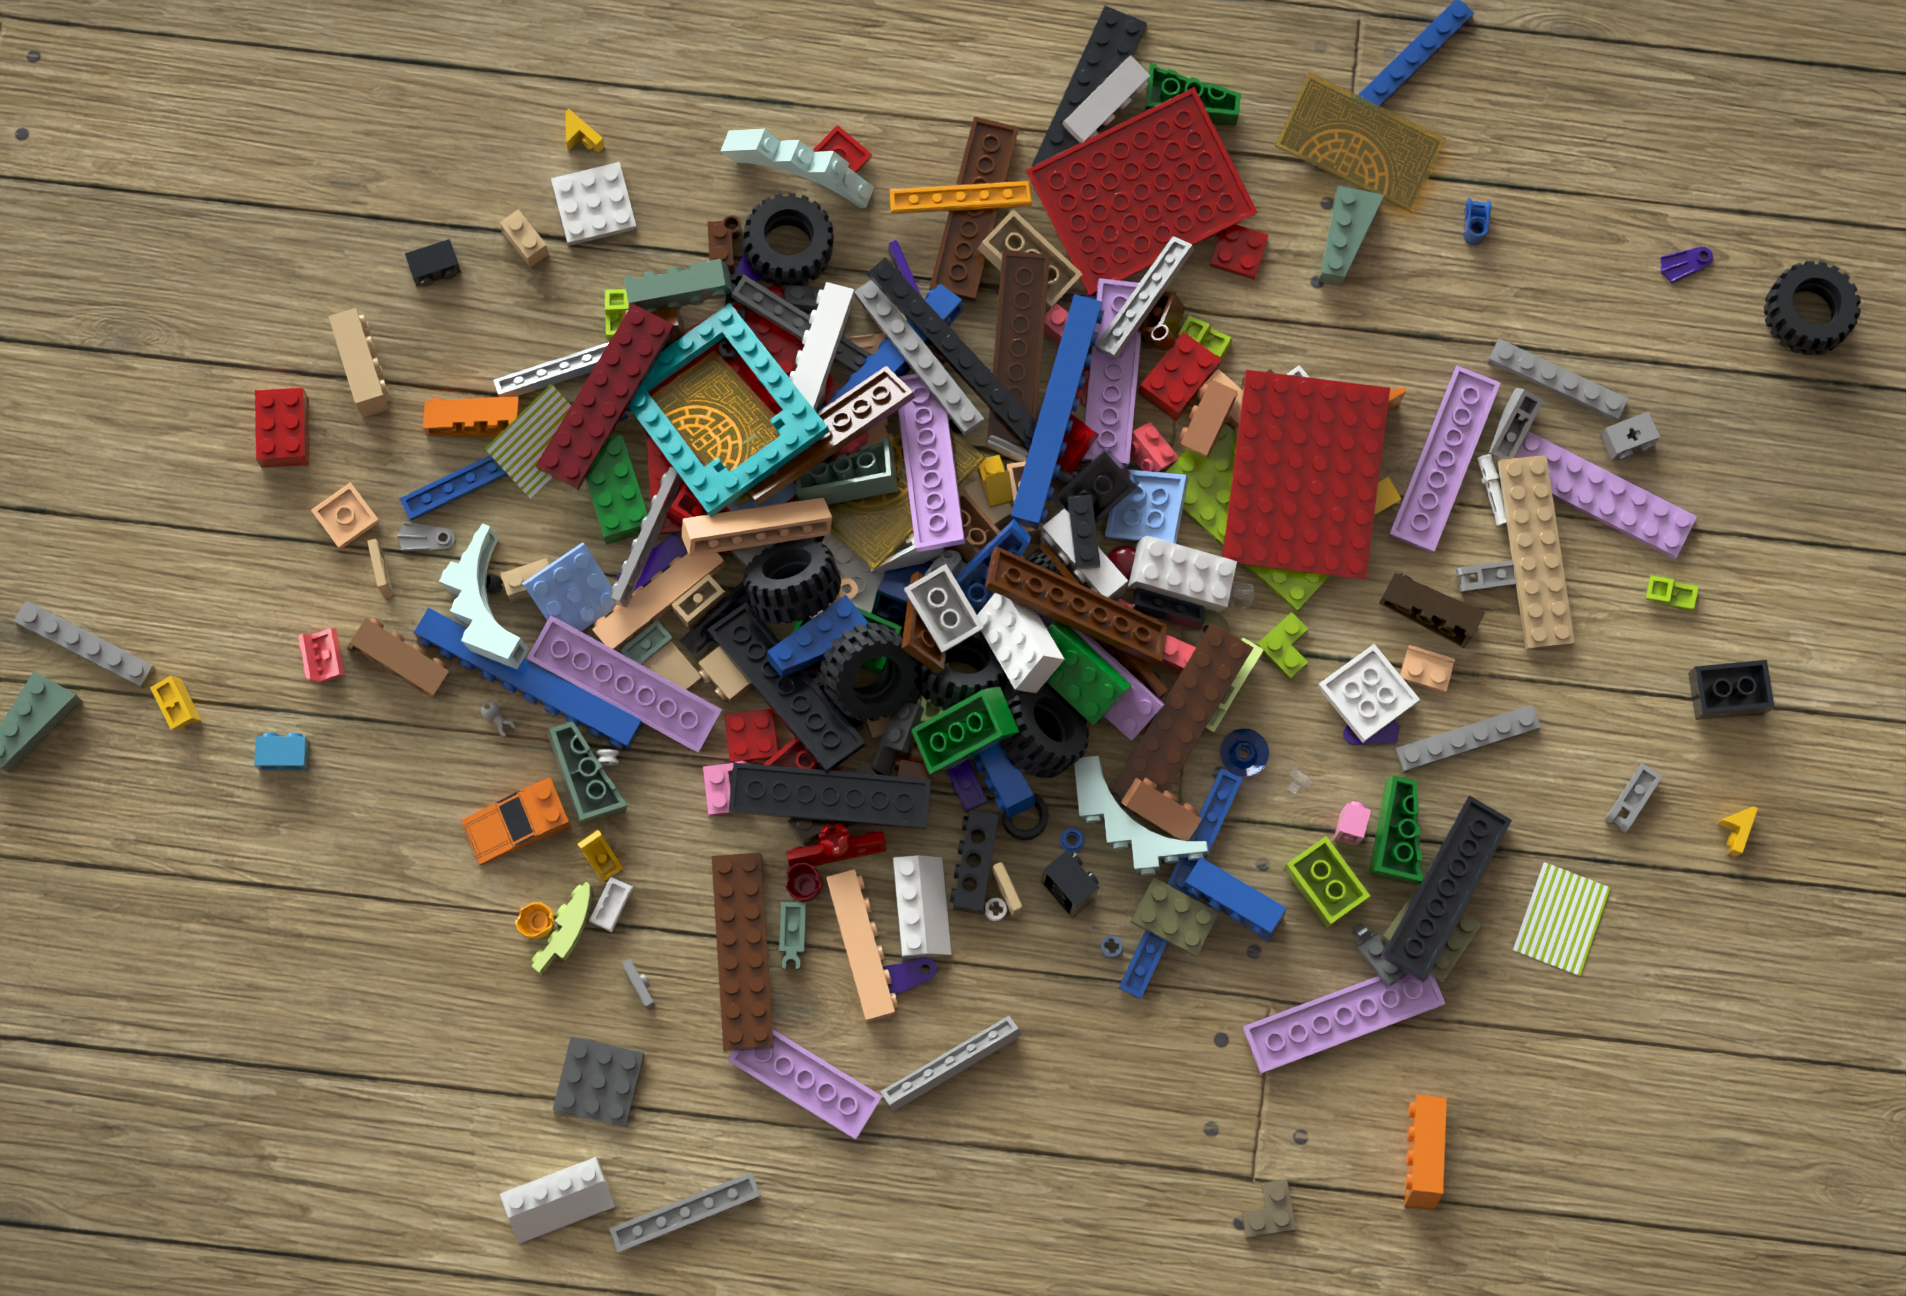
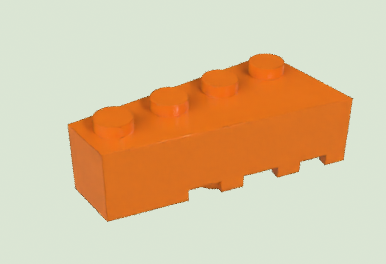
M519 397L450 400L433 398L425 401L423 430L426 435L496 438L523 412Z
M1417 1094L1413 1103H1409L1408 1117L1411 1118V1126L1408 1127L1407 1141L1410 1142L1409 1150H1407L1406 1165L1408 1166L1405 1178L1404 1206L1434 1210L1443 1195L1447 1098Z

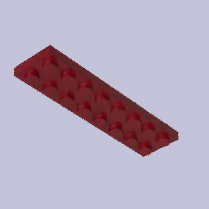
M632 303L537 462L536 468L576 490L580 489L675 329L673 324Z

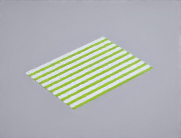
M552 384L485 448L530 499L552 478V476L538 470L536 464L571 407Z
M1544 862L1513 950L1580 976L1611 887Z

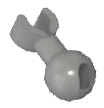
M495 702L483 704L481 707L482 717L488 721H493L498 726L500 736L506 737V734L502 731L501 723L515 729V725L511 721H505L500 715L498 704ZM486 704L490 706L489 710L484 709Z

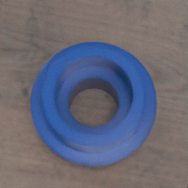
M1066 829L1060 836V845L1069 853L1078 852L1084 845V836L1078 829ZM1074 837L1077 843L1070 845L1067 839Z

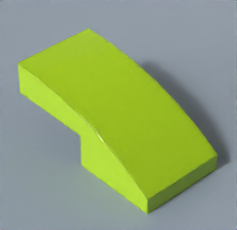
M626 289L605 290L606 340L612 339L622 322V314L630 308Z
M1190 315L1178 334L1179 337L1184 331L1218 356L1221 361L1233 342L1232 337L1211 329L1210 324Z
M1650 575L1646 599L1669 607L1694 612L1699 586L1676 583L1674 579Z

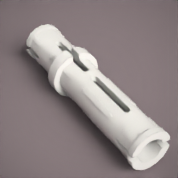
M1483 455L1477 458L1483 476L1481 479L1482 484L1486 486L1497 527L1505 526L1507 521L1500 474L1497 473L1493 455Z

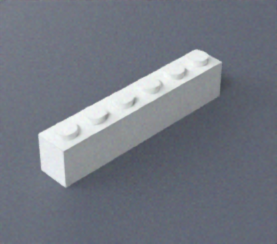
M826 282L824 290H819L816 301L819 304L817 311L813 310L811 313L809 324L812 325L810 331L806 330L804 333L802 344L805 345L803 351L799 350L795 361V364L798 365L795 372L792 371L789 377L815 411L820 402L854 302V289Z

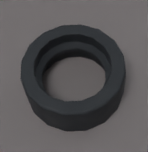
M1034 793L1035 806L1039 811L1040 819L1038 824L1031 830L1018 829L1014 826L1006 812H1002L1003 826L1007 833L1015 839L1023 841L1033 840L1040 836L1047 826L1049 818L1048 807L1044 800Z

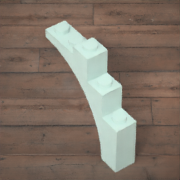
M766 129L729 131L721 149L722 153L736 163L768 166L816 182L848 199L859 208L867 207L874 190V186L848 167L849 162L834 151L814 152L800 140L780 141Z
M482 523L479 530L474 534L468 549L463 553L459 564L451 561L443 571L439 582L449 593L458 596L454 600L450 612L459 622L470 625L465 630L461 640L471 652L518 669L529 648L521 638L506 631L497 623L488 604L486 591L487 569L491 554L499 537L490 526Z
M1099 756L1082 757L1074 763L1080 818L1086 820V823H1097L1101 821V818H1104L1107 843L1109 846H1113V849L1128 848V844H1132L1136 873L1141 872L1142 876L1156 874L1155 871L1161 870L1160 860H1164V863L1179 862V858L1189 857L1190 861H1196L1200 857L1204 859V855H1209L1206 841H1182L1167 838L1149 831L1127 815L1117 804L1108 789Z

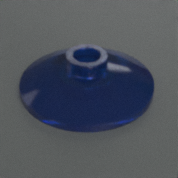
M1242 728L1230 732L1224 738L1220 747V757L1223 765L1229 772L1237 776L1249 777L1259 773L1265 767L1269 757V748L1265 739L1258 732ZM1246 751L1248 757L1241 758L1239 752Z

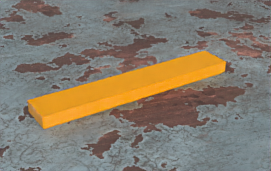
M1030 181L889 190L891 215L1032 206Z

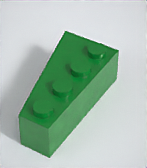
M1149 63L1148 73L1150 76L1147 78L1149 84L1146 86L1144 112L1195 87L1213 124L1237 125L1241 93L1214 84L1209 85L1200 82V79L1188 78L1177 74L1178 72L1170 69L1167 71L1157 67L1158 65Z

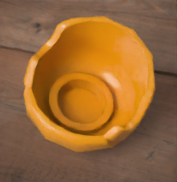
M542 902L530 903L520 909L515 925L518 932L528 939L540 940L548 936L552 931L555 916L551 908Z

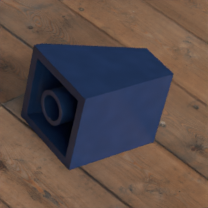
M928 561L924 564L886 571L877 589L871 613L901 626L902 632H904L908 596L904 588L910 585L913 574L919 572L925 576L926 571L934 562Z

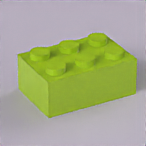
M1327 836L1288 862L1283 868L1326 928L1332 926L1370 897V894Z

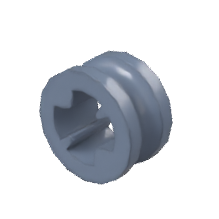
M1115 935L1104 937L1101 942V951L1104 956L1116 958L1122 953L1123 944L1119 937ZM1109 940H1113L1115 945H1119V949L1114 950L1115 953H1109V949L1105 948V944H1109Z

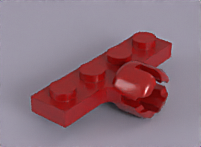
M834 823V828L830 829L828 824L821 830L819 834L820 842L816 845L795 847L792 850L786 851L789 868L796 863L802 862L817 866L885 852L886 844L883 831H873L862 836L850 837L846 827Z

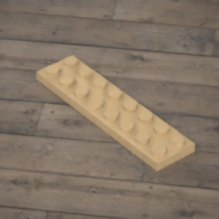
M1547 455L1501 459L1498 461L1510 549L1514 563V576L1517 583L1516 589L1525 650L1572 645L1575 642Z

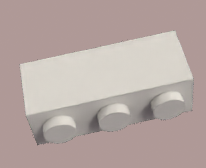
M946 564L904 588L905 593L941 653L984 628Z

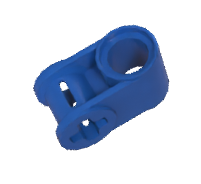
M1467 198L1464 212V239L1469 245L1476 246L1483 242L1489 228L1491 201L1487 200L1485 203L1472 201L1471 198ZM1471 229L1479 230L1480 234L1472 232Z

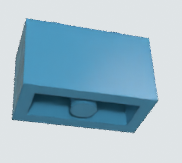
M263 733V736H256L254 765L258 770H308L309 741L306 737H303V734L288 733V736H278L277 733Z

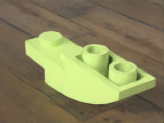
M1245 638L1241 640L1254 648L1206 726V729L1213 733L1263 652L1262 648Z
M585 882L583 886L579 884L572 892L571 897L573 898L568 905L563 904L556 912L555 916L557 918L555 922L561 929L559 931L556 929L547 940L549 942L548 946L544 951L540 949L532 959L534 962L532 968L541 976L557 956L565 962L578 943L585 928L591 905L592 888L589 883Z

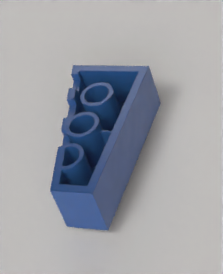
M1014 519L954 577L976 615L995 594V592L985 588L992 551L997 546L1021 557L1030 542L1031 536Z
M844 595L767 651V660L781 678L808 668L814 663L822 660L825 661L824 654L827 648L831 649L833 646L831 643L835 638L839 639L843 636L842 632L847 629L849 631L854 630L853 627L862 624L866 627L868 622L847 595Z
M998 743L975 755L973 763L979 773L983 771L986 776L984 782L989 792H995L997 796L995 802L1001 812L1005 811L1008 817L1011 818L1035 806V800L1021 770L1014 767L1015 762L1006 757L1007 753L1004 748L1001 749Z
M1200 857L1185 881V888L1188 889L1187 892L1197 899L1201 897L1208 902L1210 907L1219 912L1222 911L1232 920L1242 924L1267 942L1271 941L1285 917L1286 907Z

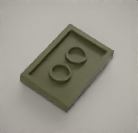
M1153 878L1130 922L1196 957L1220 912Z

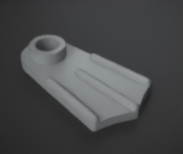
M404 522L402 529L397 535L402 552L447 550L455 543L454 533L450 529ZM442 535L448 536L445 542L439 540Z

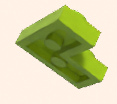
M1291 612L1257 643V646L1263 649V653L1289 680L1308 663L1292 646L1308 631V628Z

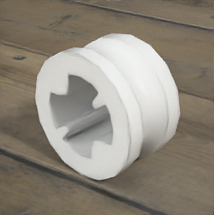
M610 749L597 751V755L600 756L598 761L602 766H615L619 764V760L616 759L619 751Z
M992 898L986 903L985 915L989 920L995 922L1005 917L1007 905L1002 899ZM995 903L999 904L1000 909H1003L1002 913H998L999 916H994L993 911L989 910V907H993Z

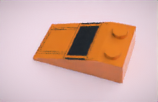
M551 777L527 786L461 820L479 865L571 828Z

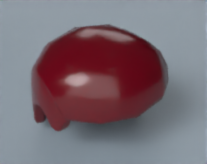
M1121 545L1113 548L1107 554V558L1129 581L1136 549L1131 546Z
M802 862L794 864L787 870L785 886L793 899L800 902H808L814 900L821 893L823 878L816 867Z

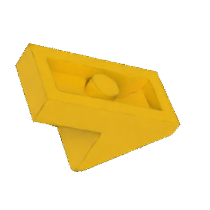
M570 109L565 112L566 145L568 151L581 140L587 149L591 150L593 148L599 153L605 147L603 138Z
M1000 455L979 459L975 465L989 507L1012 502L1009 470L1004 471Z
M1753 806L1726 817L1717 823L1720 826L1735 831V833H1730L1727 840V846H1730L1727 854L1737 857L1743 853L1758 810L1757 807Z
M599 830L578 843L584 856L602 882H605L623 869Z

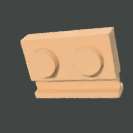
M1408 645L1400 676L1405 682L1446 693L1455 658Z

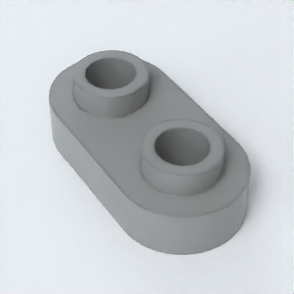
M952 550L944 551L926 571L925 576L946 564L955 577L963 565L960 553Z

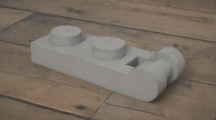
M1513 560L1457 568L1456 574L1457 577H1460L1461 583L1459 585L1460 593L1516 585ZM1475 574L1477 582L1470 583L1469 575Z
M1641 763L1604 820L1610 824L1612 822L1620 827L1619 830L1626 833L1663 776ZM1621 809L1629 813L1626 819L1618 814Z

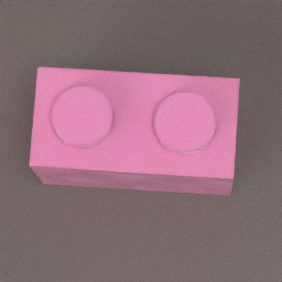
M1359 802L1347 803L1340 813L1333 840L1357 847L1364 838L1371 810L1365 808L1366 805Z

